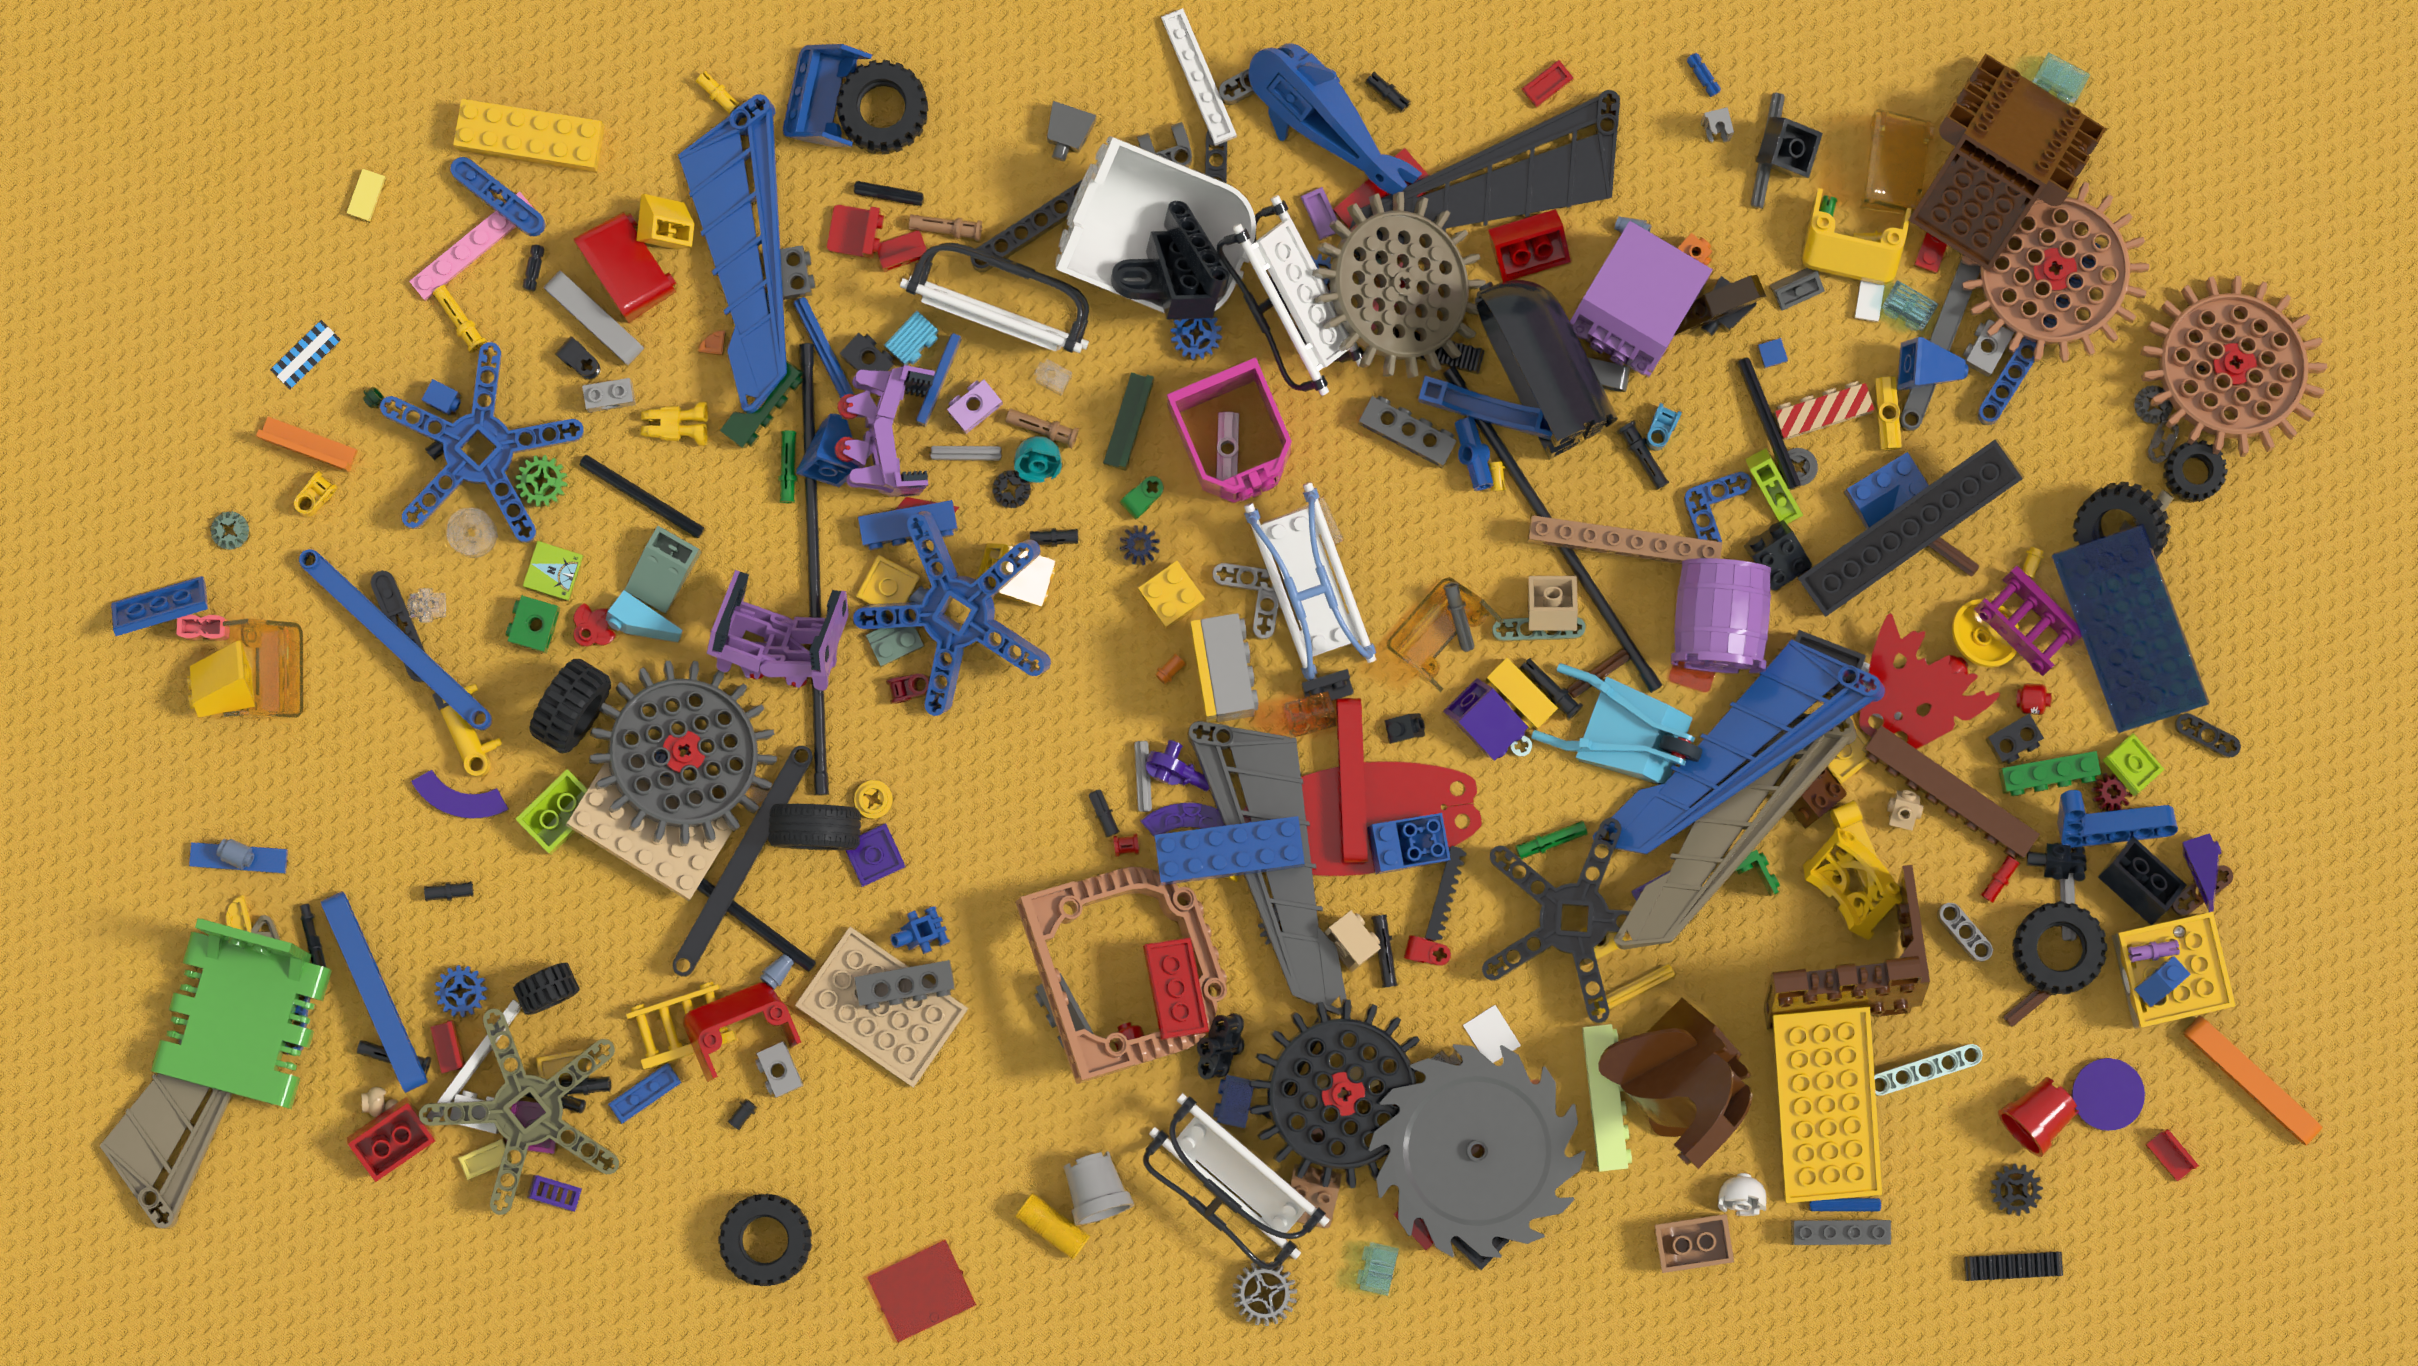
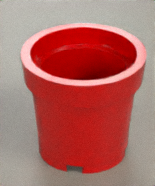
M2045 1077L2014 1103L2009 1102L1998 1111L1999 1118L2009 1133L2025 1149L2038 1157H2043L2051 1148V1142L2079 1113V1110H2074L2077 1105L2073 1098L2061 1086L2058 1088L2052 1085L2054 1080L2049 1077Z

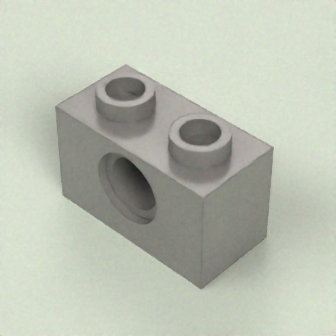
M1990 319L1985 324H1979L1974 333L1977 336L1973 345L1969 343L1963 353V356L1966 357L1965 364L1987 377L1992 374L2014 332L2005 327H2001L1997 334L1989 338L1986 333L1989 327L1995 323ZM1981 342H1989L1992 345V351L1990 353L1984 352L1981 349Z
M630 378L582 386L586 410L589 413L636 405L633 383Z
M785 1042L778 1043L757 1053L758 1059L755 1062L760 1073L765 1071L768 1078L765 1085L770 1095L775 1094V1097L778 1098L804 1086ZM776 1064H782L785 1069L783 1076L779 1078L774 1077L772 1074V1068Z

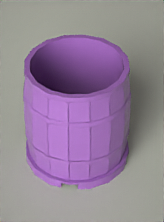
M1696 558L1683 560L1680 583L1677 590L1674 628L1675 653H1671V664L1678 666V661L1685 662L1684 668L1719 673L1739 674V669H1750L1749 673L1766 672V661L1763 659L1768 640L1770 619L1771 568L1758 563L1730 559Z

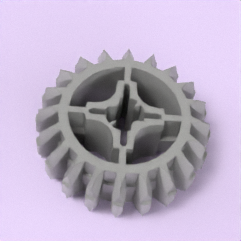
M1253 1262L1251 1263L1252 1272H1249L1246 1267L1243 1268L1244 1273L1247 1274L1245 1278L1237 1275V1279L1242 1281L1241 1285L1233 1284L1234 1288L1240 1289L1239 1293L1232 1294L1234 1298L1240 1297V1301L1234 1303V1306L1243 1305L1244 1308L1240 1310L1239 1314L1243 1315L1247 1311L1249 1315L1246 1321L1248 1322L1253 1316L1257 1317L1255 1325H1259L1260 1318L1264 1319L1265 1326H1269L1268 1318H1273V1322L1278 1324L1276 1316L1280 1314L1283 1319H1286L1287 1316L1282 1311L1286 1309L1292 1312L1293 1308L1287 1304L1288 1302L1296 1303L1297 1301L1295 1298H1290V1294L1297 1293V1289H1289V1285L1295 1284V1280L1286 1281L1285 1278L1289 1277L1291 1273L1287 1271L1284 1275L1280 1274L1283 1270L1282 1265L1278 1267L1277 1271L1273 1269L1266 1270L1263 1268L1257 1269L1256 1264ZM1261 1273L1273 1274L1282 1283L1268 1286L1265 1284ZM1254 1276L1257 1290L1255 1293L1244 1297L1245 1286ZM1259 1281L1262 1282L1263 1286H1267L1266 1289L1268 1287L1270 1289L1277 1288L1269 1294L1268 1300L1270 1305L1263 1298H1252L1261 1292ZM1285 1289L1284 1301L1275 1311L1272 1297L1275 1293ZM1262 1301L1266 1305L1268 1313L1255 1312L1248 1304Z

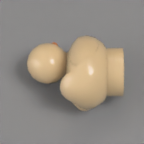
M373 1087L368 1093H362V1113L369 1112L373 1117H377L399 1101L390 1099L384 1103L386 1090L380 1087Z

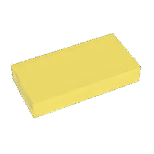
M362 169L347 214L370 222L386 177Z
M504 1139L458 1158L467 1180L500 1167L506 1147ZM508 1153L507 1158L509 1162H512L511 1155Z

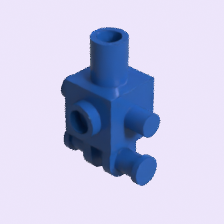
M936 906L926 909L925 913H927V916L918 918L916 911L908 913L907 916L910 922L901 927L900 932L891 935L892 945L895 948L907 945L909 950L921 947L923 954L932 951L929 943L936 938L939 941V947L950 943L945 933L947 931L946 926H941L943 919L938 916Z

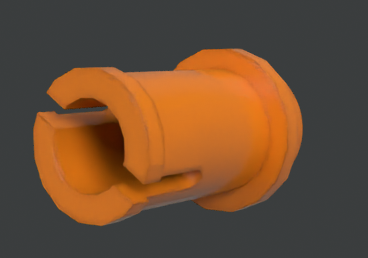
M1174 654L1162 668L1157 669L1158 672L1155 675L1163 684L1171 683V678L1186 664L1177 654Z

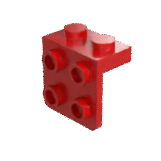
M836 205L833 209L827 249L830 252L873 259L874 252L878 253L880 238H877L878 229H882L884 224V215H881L880 208L870 206V210Z

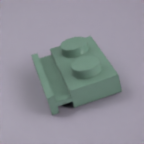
M915 627L880 628L866 635L881 667L924 647Z

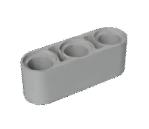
M1946 903L1940 906L1937 911L1939 922L1969 957L1977 962L1989 959L1993 952L1992 945L1961 908L1955 903ZM1946 907L1952 908L1955 912V917L1951 921L1943 916V911ZM1961 926H1967L1970 929L1971 934L1968 939H1964L1959 935ZM1977 944L1985 946L1986 955L1984 957L1976 955L1975 947Z

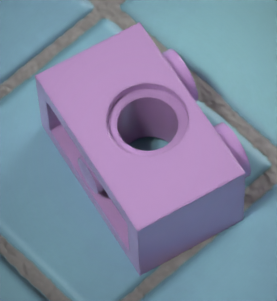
M985 380L981 382L975 381L967 388L968 393L963 397L958 395L949 402L950 407L947 411L965 434L1003 405L1002 400ZM972 399L980 402V407L975 411L967 408V403Z

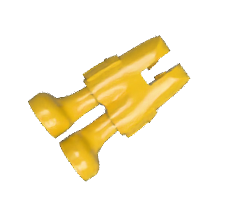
M698 402L694 408L689 410H681L679 406L661 407V409L641 411L642 421H660V426H641V436L661 438V440L679 441L682 436H689L699 446L707 445L708 430L705 424L680 425L684 420L707 422V402Z

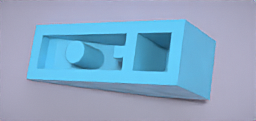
M625 590L610 607L606 615V621H608L611 628L617 631L621 630L626 634L679 642L683 632L682 629Z

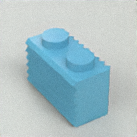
M916 311L884 346L903 365L908 366L909 363L914 365L921 358L920 352L925 346L930 348L937 341L938 337L936 335L938 330L922 314Z

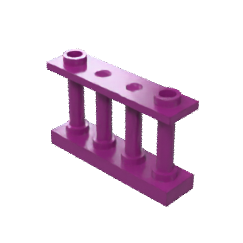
M2016 566L2002 579L2007 586L1990 603L1985 598L1974 610L1983 621L1987 622L2030 664L2034 671L2044 676L2054 666L2049 659L2065 642L2072 646L2086 632L2032 579ZM2015 592L2024 603L2007 619L1997 609ZM2033 609L2041 617V620L2024 636L2015 625ZM2050 626L2059 636L2042 653L2032 642Z

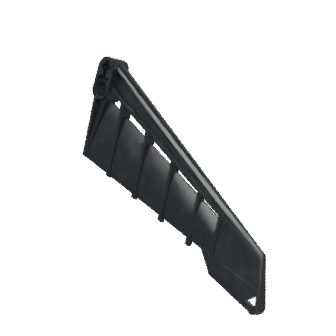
M1606 90L1583 103L1408 185L1402 191L1404 192V211L1414 213L1417 200L1423 197L1428 198L1424 217L1434 222L1439 213L1446 210L1450 212L1448 220L1442 227L1446 232L1447 228L1483 222V226H1487L1488 221L1523 214H1525V217H1529L1530 213L1561 207L1570 208L1572 205L1612 198L1620 108L1619 95L1613 90ZM1607 96L1610 97V101H1614L1609 107V113H1614V115H1601V112L1605 113L1607 105L1602 100H1605ZM1607 119L1611 121L1613 125L1611 131L1602 130L1600 126L1602 120ZM1595 124L1597 134L1577 141V131ZM1572 134L1570 144L1534 156L1535 148ZM1530 150L1528 159L1492 171V165ZM1487 168L1486 174L1450 186V182ZM1445 184V188L1417 198V195ZM1389 194L1381 198L1384 211H1393V195ZM1370 204L1360 208L1365 218L1374 216ZM1352 220L1350 229L1356 225L1354 220ZM1377 230L1376 235L1382 241L1383 234ZM1399 233L1398 240L1401 244H1404V237ZM1354 250V254L1358 256L1355 259L1359 261L1360 254L1357 250ZM1376 253L1375 259L1381 258V256Z

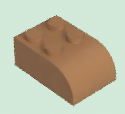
M1727 1214L1655 1225L1662 1273L1734 1262Z

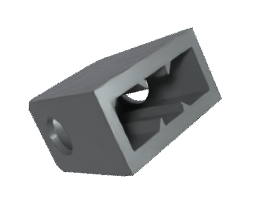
M1053 101L1047 142L1056 145L1052 158L1065 162L1069 150L1079 153L1096 123V115Z

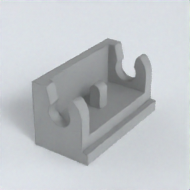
M1728 107L1704 113L1701 125L1705 127L1708 140L1713 143L1714 137L1712 133L1714 135L1721 133L1723 142L1730 141L1734 130Z

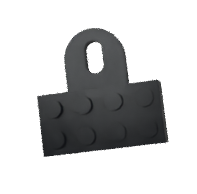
M1151 231L1146 249L1148 259H1127L1118 262L1114 266L1111 274V285L1114 290L1120 295L1134 300L1161 299L1167 320L1213 318L1218 298L1210 297L1205 293L1168 231ZM1123 278H1142L1144 281H1126Z

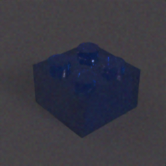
M1226 1075V1080L1221 1079L1218 1094H1222L1221 1103H1216L1213 1114L1214 1118H1218L1217 1123L1245 1129L1254 1088L1248 1085L1249 1079Z

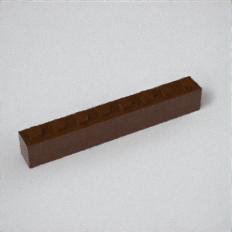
M1882 725L1877 727L1862 751L1867 753L1865 757L1874 764L1880 762L1886 766L1885 771L1895 778L1899 775L1905 779L1906 782L1904 784L1914 791L1921 790L1926 794L1924 797L1926 800L1934 805L1939 803L1944 806V812L1955 819L1960 817L1966 821L1964 825L1973 832L1979 830L1985 834L1984 839L1994 846L1998 843L2005 848L2003 852L2015 860L2017 857L2020 859L2024 858L2040 835Z

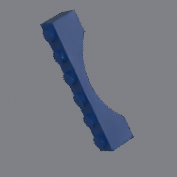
M1428 376L1424 378L1418 398L1419 403L1551 440L1550 438L1553 433L1539 408L1485 396Z

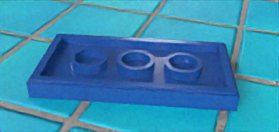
M197 577L111 603L115 636L207 610L208 603L204 577Z

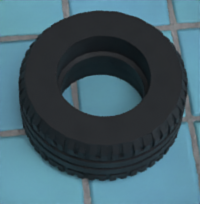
M774 804L770 809V834L768 835V841L771 846L809 850H855L860 844L859 828H861V813L858 808L824 804Z

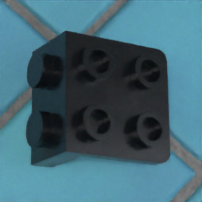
M1784 520L1771 525L1767 531L1752 537L1748 543L1743 545L1755 563L1771 568L1770 588L1774 591L1812 567V563L1797 537Z

